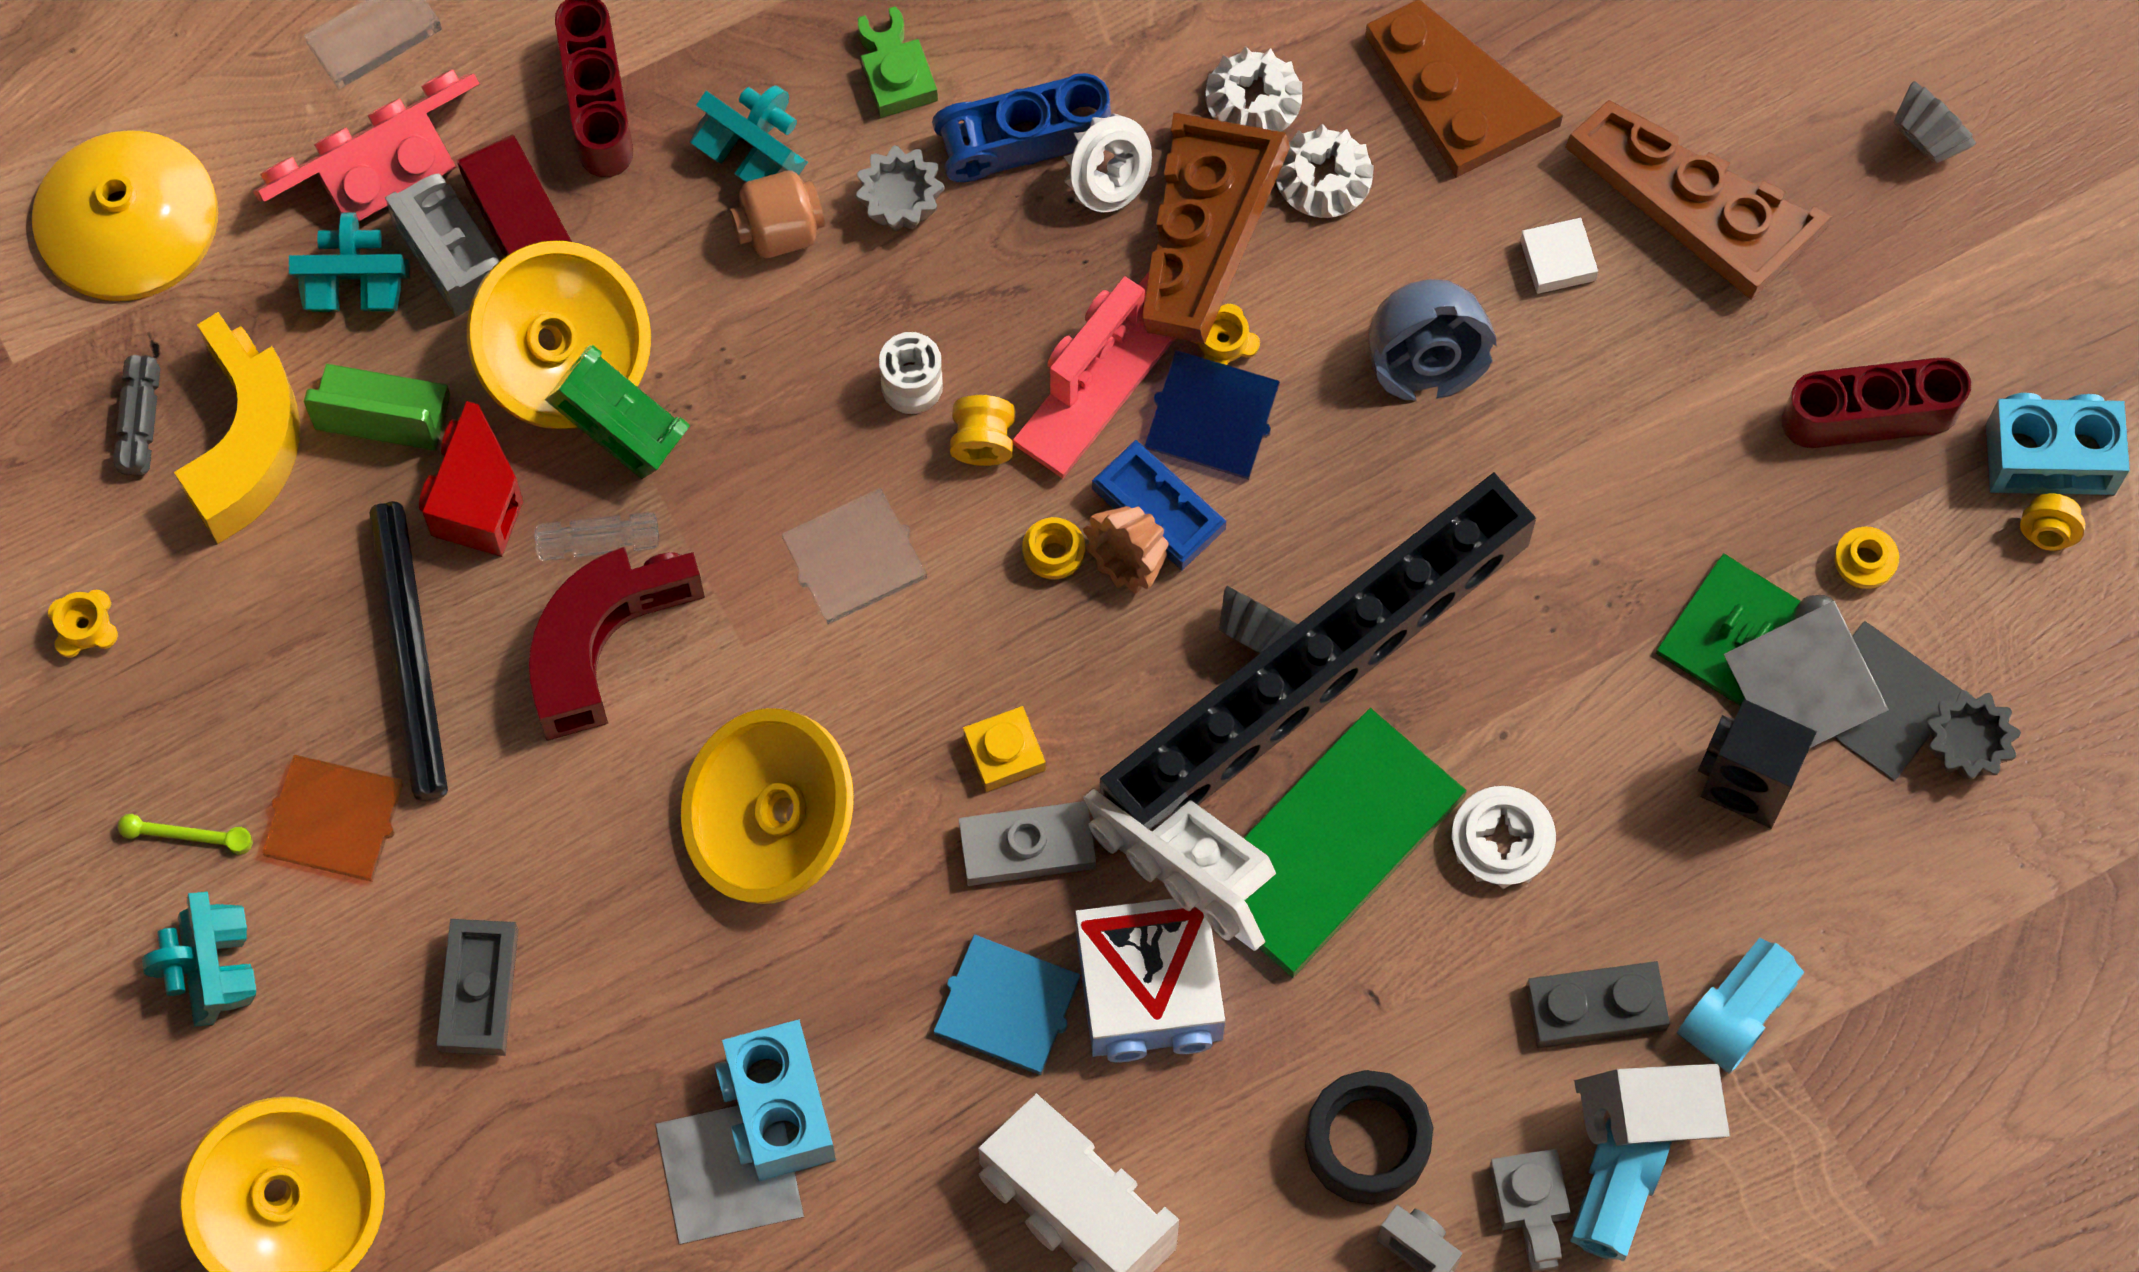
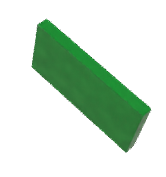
M1369 708L1244 837L1246 841L1269 857L1276 872L1271 879L1244 900L1265 940V943L1259 949L1292 978L1304 968L1466 795L1467 790L1372 708Z

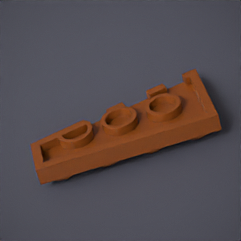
M1608 100L1570 134L1565 148L1750 300L1762 291L1827 229L1833 217L1832 215L1814 206L1808 212L1783 199L1786 192L1764 180L1758 186L1728 170L1730 162L1710 152L1705 156L1686 149L1678 144V135Z
M1173 112L1171 125L1173 135L1171 154H1167L1164 202L1159 204L1156 224L1159 235L1156 251L1152 252L1142 319L1147 333L1205 344L1289 152L1290 145L1285 132Z

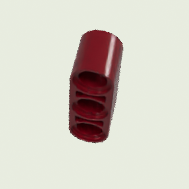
M565 0L559 5L555 13V26L579 158L582 166L590 174L598 177H613L621 174L629 167L633 159V144L610 15L606 5L601 0ZM583 29L596 30L595 33L587 37L574 36V34ZM594 81L606 83L597 90L583 89L586 84ZM603 134L615 136L611 142L606 144L591 142L594 138Z
M513 134L456 159L463 180L504 258L516 250L531 244L546 241L572 242L524 151Z
M1929 358L1808 373L1796 381L1782 414V427L1786 436L1793 443L1805 448H1820L1939 434L1948 431L1955 425L1971 392V378L1968 371L1959 362L1950 358ZM1925 390H1939L1949 398L1950 402L1940 403L1934 401L1926 394ZM1867 396L1878 397L1888 405L1889 409H1874L1863 398ZM1806 403L1819 405L1826 411L1827 416L1814 417L1808 414L1801 405Z

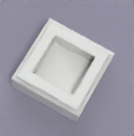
M1582 218L1522 231L1520 242L1537 294L1596 281L1598 268Z

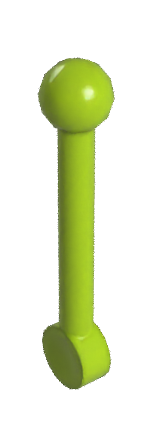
M126 814L118 822L119 834L127 839H134L143 834L226 845L236 855L247 853L253 845V839L249 831L243 827H234L226 833L143 822L135 814Z

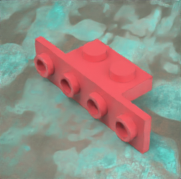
M451 69L421 86L426 96L405 107L401 99L398 98L368 114L373 125L351 136L347 127L315 143L314 146L319 155L299 166L292 156L263 171L260 175L265 184L253 190V193L259 202H265L317 174L340 216L343 212H356L359 222L388 206L385 197L393 192L399 193L430 175L441 174L442 176L456 168L427 113L478 86L479 82L475 74H466L458 78L454 70Z
M1149 272L1139 284L1124 276L1111 293L1103 290L1097 295L1086 312L1085 321L1087 323L1074 339L1069 335L1065 336L1052 352L1047 364L1050 368V395L1013 439L1015 447L1062 479L1065 478L1176 339L1147 333L1142 317Z

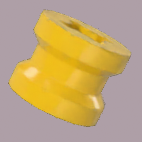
M971 395L956 400L953 404L952 418L958 425L957 433L950 439L951 456L958 461L977 466L999 465L1009 461L1012 457L1013 443L1007 436V432L1015 420L1014 405L1005 399L989 395Z

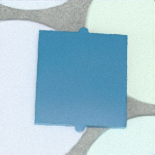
M974 934L957 977L952 976L948 979L950 994L935 1027L934 1035L1041 1075L1058 1033H1063L1067 1030L1065 1015L1081 975Z

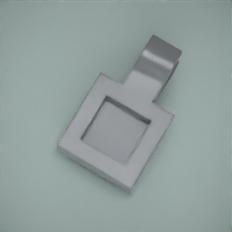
M1557 1149L1491 1159L1489 1168L1502 1230L1522 1227L1531 1272L1558 1268L1557 1259H1561L1562 1254L1558 1234L1553 1222L1568 1220L1570 1208Z

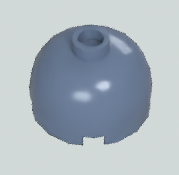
M1427 279L1417 281L1392 292L1378 306L1369 328L1370 356L1376 377L1388 393L1404 400L1417 401L1414 391L1438 387L1436 399L1451 396L1471 386L1488 371L1493 361L1490 350L1493 344L1497 347L1496 335L1491 321L1476 297L1462 286L1449 280Z

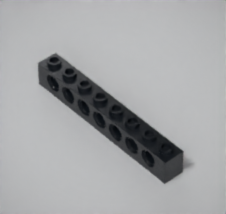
M1493 472L1100 778L1099 793L1151 831H1154L1190 800L1197 805L1201 804L1529 546L1536 517L1497 474Z

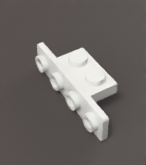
M1092 789L1083 797L1094 818L1088 824L1097 841L1108 852L1113 854L1119 849L1126 854L1131 865L1145 880L1152 882L1155 878H1158L1162 881L1170 895L1185 910L1190 911L1196 907L1202 911L1211 927L1225 940L1229 941L1235 936L1253 951H1256L1265 943L1259 927L1244 900L1276 874L1266 854L1191 800L1154 831H1151L1095 789Z

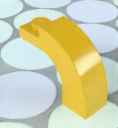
M217 312L198 323L197 327L209 353L237 392L236 415L229 431L215 447L176 470L174 474L186 498L216 543L219 544L257 519L272 504L285 486L297 457L300 442V418L295 395L274 348L271 346L259 353L242 326L231 331L222 316Z

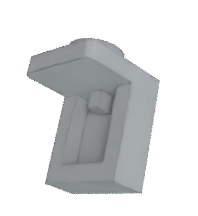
M1398 1204L1382 1223L1377 1237L1379 1243L1418 1272H1454L1463 1254L1443 1239L1446 1231L1435 1219L1419 1209H1413L1411 1213H1408Z

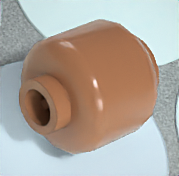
M783 171L746 182L739 192L740 206L730 209L733 227L739 244L751 242L755 252L764 259L810 247L816 240L817 229L825 227L822 207L813 181L803 182L801 177L794 171Z

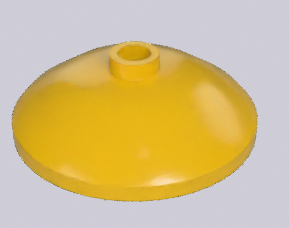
M144 131L111 132L96 136L75 146L50 168L38 188L32 210L34 239L42 258L53 274L64 284L81 294L109 301L143 299L161 293L182 281L200 264L213 242L218 223V201L215 189L207 171L197 157L187 148L170 138ZM114 192H126L125 196L119 201L111 202L107 200L109 195Z
M546 241L516 250L499 261L486 274L478 286L470 305L467 319V345L472 366L480 383L500 407L514 417L535 426L549 429L577 428V426L546 402L545 398L587 346L594 345L602 352L600 357L638 387L646 370L650 355L651 329L647 309L639 290L629 275L616 262L589 246L569 241ZM542 328L550 330L554 335L555 344L551 350L544 349L539 343L538 335Z
M776 708L758 709L739 715L720 727L707 740L695 757L685 781L681 802V826L684 843L695 868L707 883L728 897L756 904L786 901L798 896L816 884L826 874L840 854L852 820L853 784L845 755L833 736L823 726L807 716L789 710ZM793 803V813L788 821L786 816L787 809Z
M299 1097L266 1098L246 1104L230 1112L212 1126L201 1138L187 1162L182 1177L179 1200L180 1217L185 1236L192 1251L209 1272H350L365 1256L378 1232L384 1209V1179L378 1157L372 1145L360 1129L343 1114L325 1104ZM277 1179L285 1181L286 1193L280 1200L275 1202L265 1200L264 1190L269 1182Z

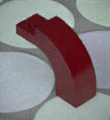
M622 547L610 551L581 567L554 593L537 623L529 658L532 694L546 741L609 724L597 683V665L601 651L611 635L628 621L642 615L705 598L694 552L684 555L675 552L658 554L645 561L643 566L631 569L626 548Z

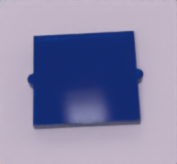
M1176 350L1163 391L1157 392L1154 396L1157 409L1145 448L1250 480L1262 439L1269 437L1271 434V427L1267 423L1280 381Z

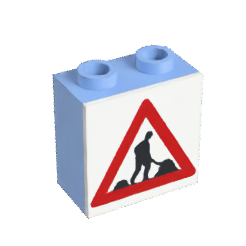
M1174 899L1076 911V939L1093 1057L1107 1055L1110 1062H1130L1144 1058L1147 1055V1050L1173 1047V1052L1177 1054H1193L1212 1048V1042L1223 1040L1225 1016L1212 928L1202 911L1196 907L1187 911Z

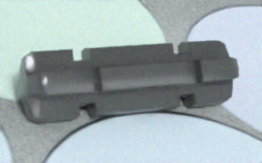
M131 355L124 361L122 380L126 381V384L121 388L116 435H119L120 438L115 443L113 456L114 466L119 473L124 475H144L150 469L152 450L148 449V445L153 442L158 397L154 395V390L159 387L160 367L157 364L156 358L148 355Z

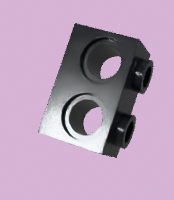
M1744 699L1735 720L1722 715L1698 769V772L1709 776L1700 797L1772 829L1817 731Z

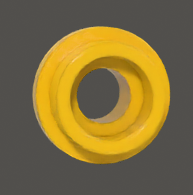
M2048 493L2034 498L2030 506L2023 511L2020 529L2023 535L2036 546L2045 550L2056 551L2074 546L2082 540L2085 531V520L2081 515V508L2076 501L2065 495Z
M1058 517L1045 518L1034 523L1026 532L1022 543L1023 558L1028 568L1036 575L1046 579H1062L1073 574L1081 566L1085 557V539L1079 528L1072 522ZM1057 543L1062 545L1066 551L1061 557L1049 558L1042 550L1048 544Z
M1858 527L1842 536L1835 550L1834 561L1839 574L1847 583L1857 588L1872 589L1886 584L1893 577L1899 564V552L1893 539L1882 530L1873 527ZM1868 548L1878 555L1879 560L1874 563H1867L1860 559L1857 550Z

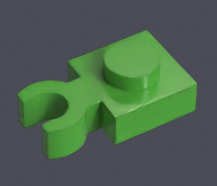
M895 6L888 8L891 28L885 32L873 31L869 26L866 15L858 18L860 42L865 49L872 52L861 56L862 69L880 118L938 101L937 87L919 39L902 43L905 35L904 20L901 12Z

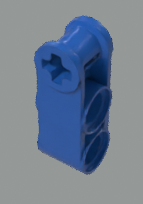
M1082 73L1024 89H1015L1009 93L974 102L966 101L947 106L938 111L932 119L934 131L937 135L942 136L948 160L944 167L946 175L955 182H970L984 178L992 173L1074 153L1078 143L1074 133L1086 132L1091 126L1092 117H1111L1110 95L1105 82L1100 78ZM1079 107H1091L1097 110L1094 114L1087 117H1079L1071 113ZM1021 122H1032L1038 125L1035 129L1028 132H1018L1012 129ZM963 138L967 139L968 146L964 144Z

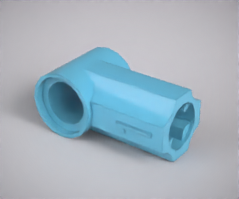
M1759 938L1719 988L1715 989L1712 987L1684 1020L1677 1034L1730 1074L1766 1029L1763 1024L1796 987L1804 971L1798 966L1794 956L1780 945Z
M1608 1117L1605 1124L1607 1142L1597 1145L1589 1169V1173L1593 1174L1586 1197L1583 1198L1570 1241L1583 1248L1584 1251L1599 1257L1625 1261L1647 1196H1653L1672 1141L1616 1146L1611 1131V1117Z

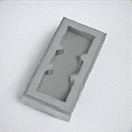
M1086 802L959 818L967 885L972 886L1096 869L1092 832L1088 825L1090 818Z

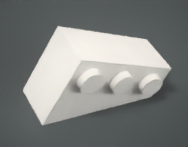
M1037 1093L978 1148L979 1163L984 1168L979 1173L983 1183L1003 1203H1007L1013 1197L1030 1215L1025 1223L1035 1237L1051 1251L1060 1245L1077 1262L1072 1268L1073 1272H1154L1176 1250L1179 1219L1166 1207L1156 1214L1133 1191L1138 1186L1137 1182L1122 1168L1115 1173L1093 1151L1095 1148L1094 1144Z

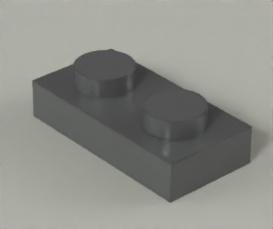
M450 919L437 1036V1047L440 1053L506 1056L519 931L516 922Z
M1658 961L1528 978L1526 984L1537 1048L1667 1031L1670 1025Z

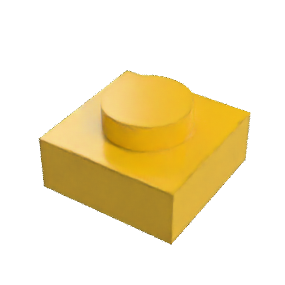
M1023 706L963 727L964 739L986 792L1046 771V761Z

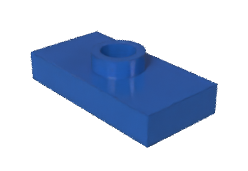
M1137 440L1132 442L1092 480V490L1113 509L1139 506L1145 514L1153 515L1155 523L1164 529L1163 537L1169 543L1166 549L1167 558L1181 571L1226 530L1227 521Z

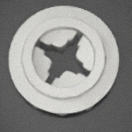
M1245 46L1239 54L1230 58L1223 55L1216 69L1209 73L1206 86V104L1214 120L1282 132L1291 125L1300 111L1302 104V81H1299L1295 74L1292 61L1283 62L1274 55L1271 48L1265 53L1251 52ZM1258 76L1263 77L1264 92L1267 95L1259 94L1255 102H1251L1249 109H1245V89L1240 86L1250 87L1253 81L1258 79Z
M1115 113L1107 118L1092 117L1091 126L1086 132L1074 133L1078 142L1074 153L1064 156L1070 165V174L1064 182L1074 190L1076 195L1075 201L1097 212H1112L1128 205L1144 187L1151 168V145L1144 129L1130 118ZM1105 150L1115 154L1114 158L1107 163L1108 172L1106 174L1096 170L1097 166L1104 161L1103 151Z
M1323 124L1316 130L1306 133L1298 130L1293 140L1289 142V152L1276 179L1283 198L1296 210L1313 217H1337L1354 210L1368 195L1373 180L1374 165L1371 164L1366 144L1360 145L1351 138L1347 129L1342 132L1327 130ZM1334 155V171L1339 176L1328 174L1324 180H1320L1317 186L1314 187L1315 167L1311 162L1321 165L1326 158Z
M1494 786L1478 791L1462 804L1453 822L1451 839L1458 864H1463L1473 874L1477 882L1487 881L1498 884L1502 889H1505L1513 884L1530 883L1538 873L1548 866L1555 848L1556 831L1549 811L1535 796L1511 786ZM1501 814L1505 815V824L1508 825L1509 834L1520 836V839H1523L1522 842L1512 843L1505 860H1501V853L1498 852L1496 842L1486 841L1483 838L1484 835L1494 834Z

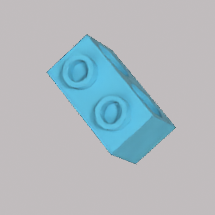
M2017 393L2005 399H1998L1986 422L1990 493L2116 495L2130 471L2125 401H2104L2102 396L2096 394L2076 395L2068 400H2047L2034 393ZM2021 433L2028 435L2036 442L2038 447H2024L2014 439L2012 434ZM2082 434L2092 437L2097 441L2100 449H2090L2083 446L2077 440L2076 435Z
M800 1019L722 1040L727 1061L716 1063L715 1068L724 1102L737 1099L743 1123L731 1126L740 1164L754 1162L758 1179L762 1181L836 1161L833 1142ZM761 1059H772L782 1065L780 1075L769 1083H756L747 1077L749 1068ZM789 1121L799 1128V1133L790 1144L773 1146L763 1139L765 1130L774 1122Z

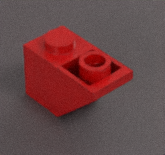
M466 401L459 421L452 419L446 427L441 444V454L445 457L437 476L429 475L423 485L419 499V510L423 512L432 537L502 557L524 501L517 478L479 404Z

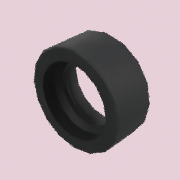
M1363 1070L1343 1075L1321 1091L1309 1113L1304 1147L1312 1172L1327 1190L1349 1202L1373 1205L1396 1199L1416 1184L1429 1160L1434 1127L1427 1104L1410 1084L1390 1073ZM1365 1099L1381 1101L1395 1109L1403 1119L1408 1133L1407 1150L1400 1163L1388 1172L1376 1175L1357 1174L1343 1166L1333 1154L1329 1140L1330 1127L1337 1113L1348 1104Z

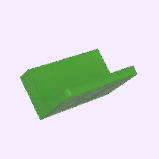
M326 364L319 390L307 389L303 402L315 430L436 451L450 399V391L446 384Z

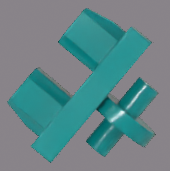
M774 85L760 95L752 88L747 87L741 93L739 102L751 110L748 119L708 91L704 92L696 106L706 113L691 138V144L722 164L741 137L753 145V148L735 172V175L745 182L783 171H794L800 175L808 161L768 134L775 127L785 135H789L797 125V120L785 112L789 103L787 91Z
M356 212L341 213L339 230L318 231V248L340 249V255H289V274L299 279L301 303L303 310L307 312H339V280L361 279V310L395 312L398 309L401 293V279H410V260L403 259L401 254L360 255V249L381 248L382 236L381 230H359Z
M208 892L188 893L186 897L188 908L178 914L182 946H179L176 928L159 930L157 932L159 949L149 952L142 957L144 975L148 977L164 978L167 996H177L186 992L183 976L186 974L194 1027L214 1025L220 1011H228L251 1005L256 996L255 977L251 964L219 966L217 949L243 947L247 939L244 907L241 905H210Z

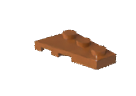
M1415 0L1366 25L1365 37L1456 178L1561 126L1563 114L1421 0Z

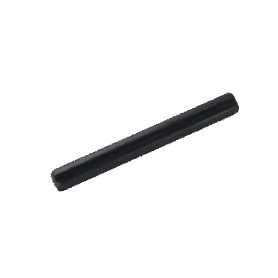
M391 501L374 505L370 509L369 514L411 791L416 800L428 801L444 797L448 792L406 514L401 503Z

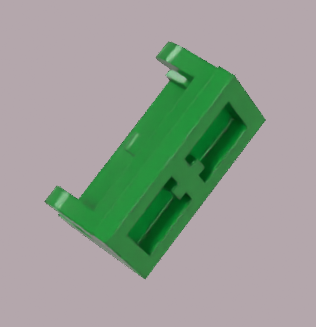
M589 345L545 398V401L639 478L643 479L661 466L664 459L688 430L690 424L681 417L674 418L600 357L602 352L594 345Z

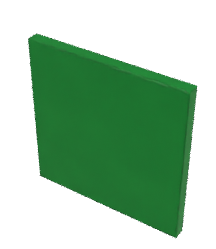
M1723 553L1657 649L1656 654L1741 706L1746 698L1724 654L1791 622L1794 609L1801 601Z

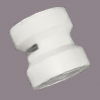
M904 332L893 336L884 344L879 355L881 390L886 402L893 409L905 414H919L929 410L938 402L943 391L941 353L936 343L923 334ZM915 362L914 365L903 366L905 363Z

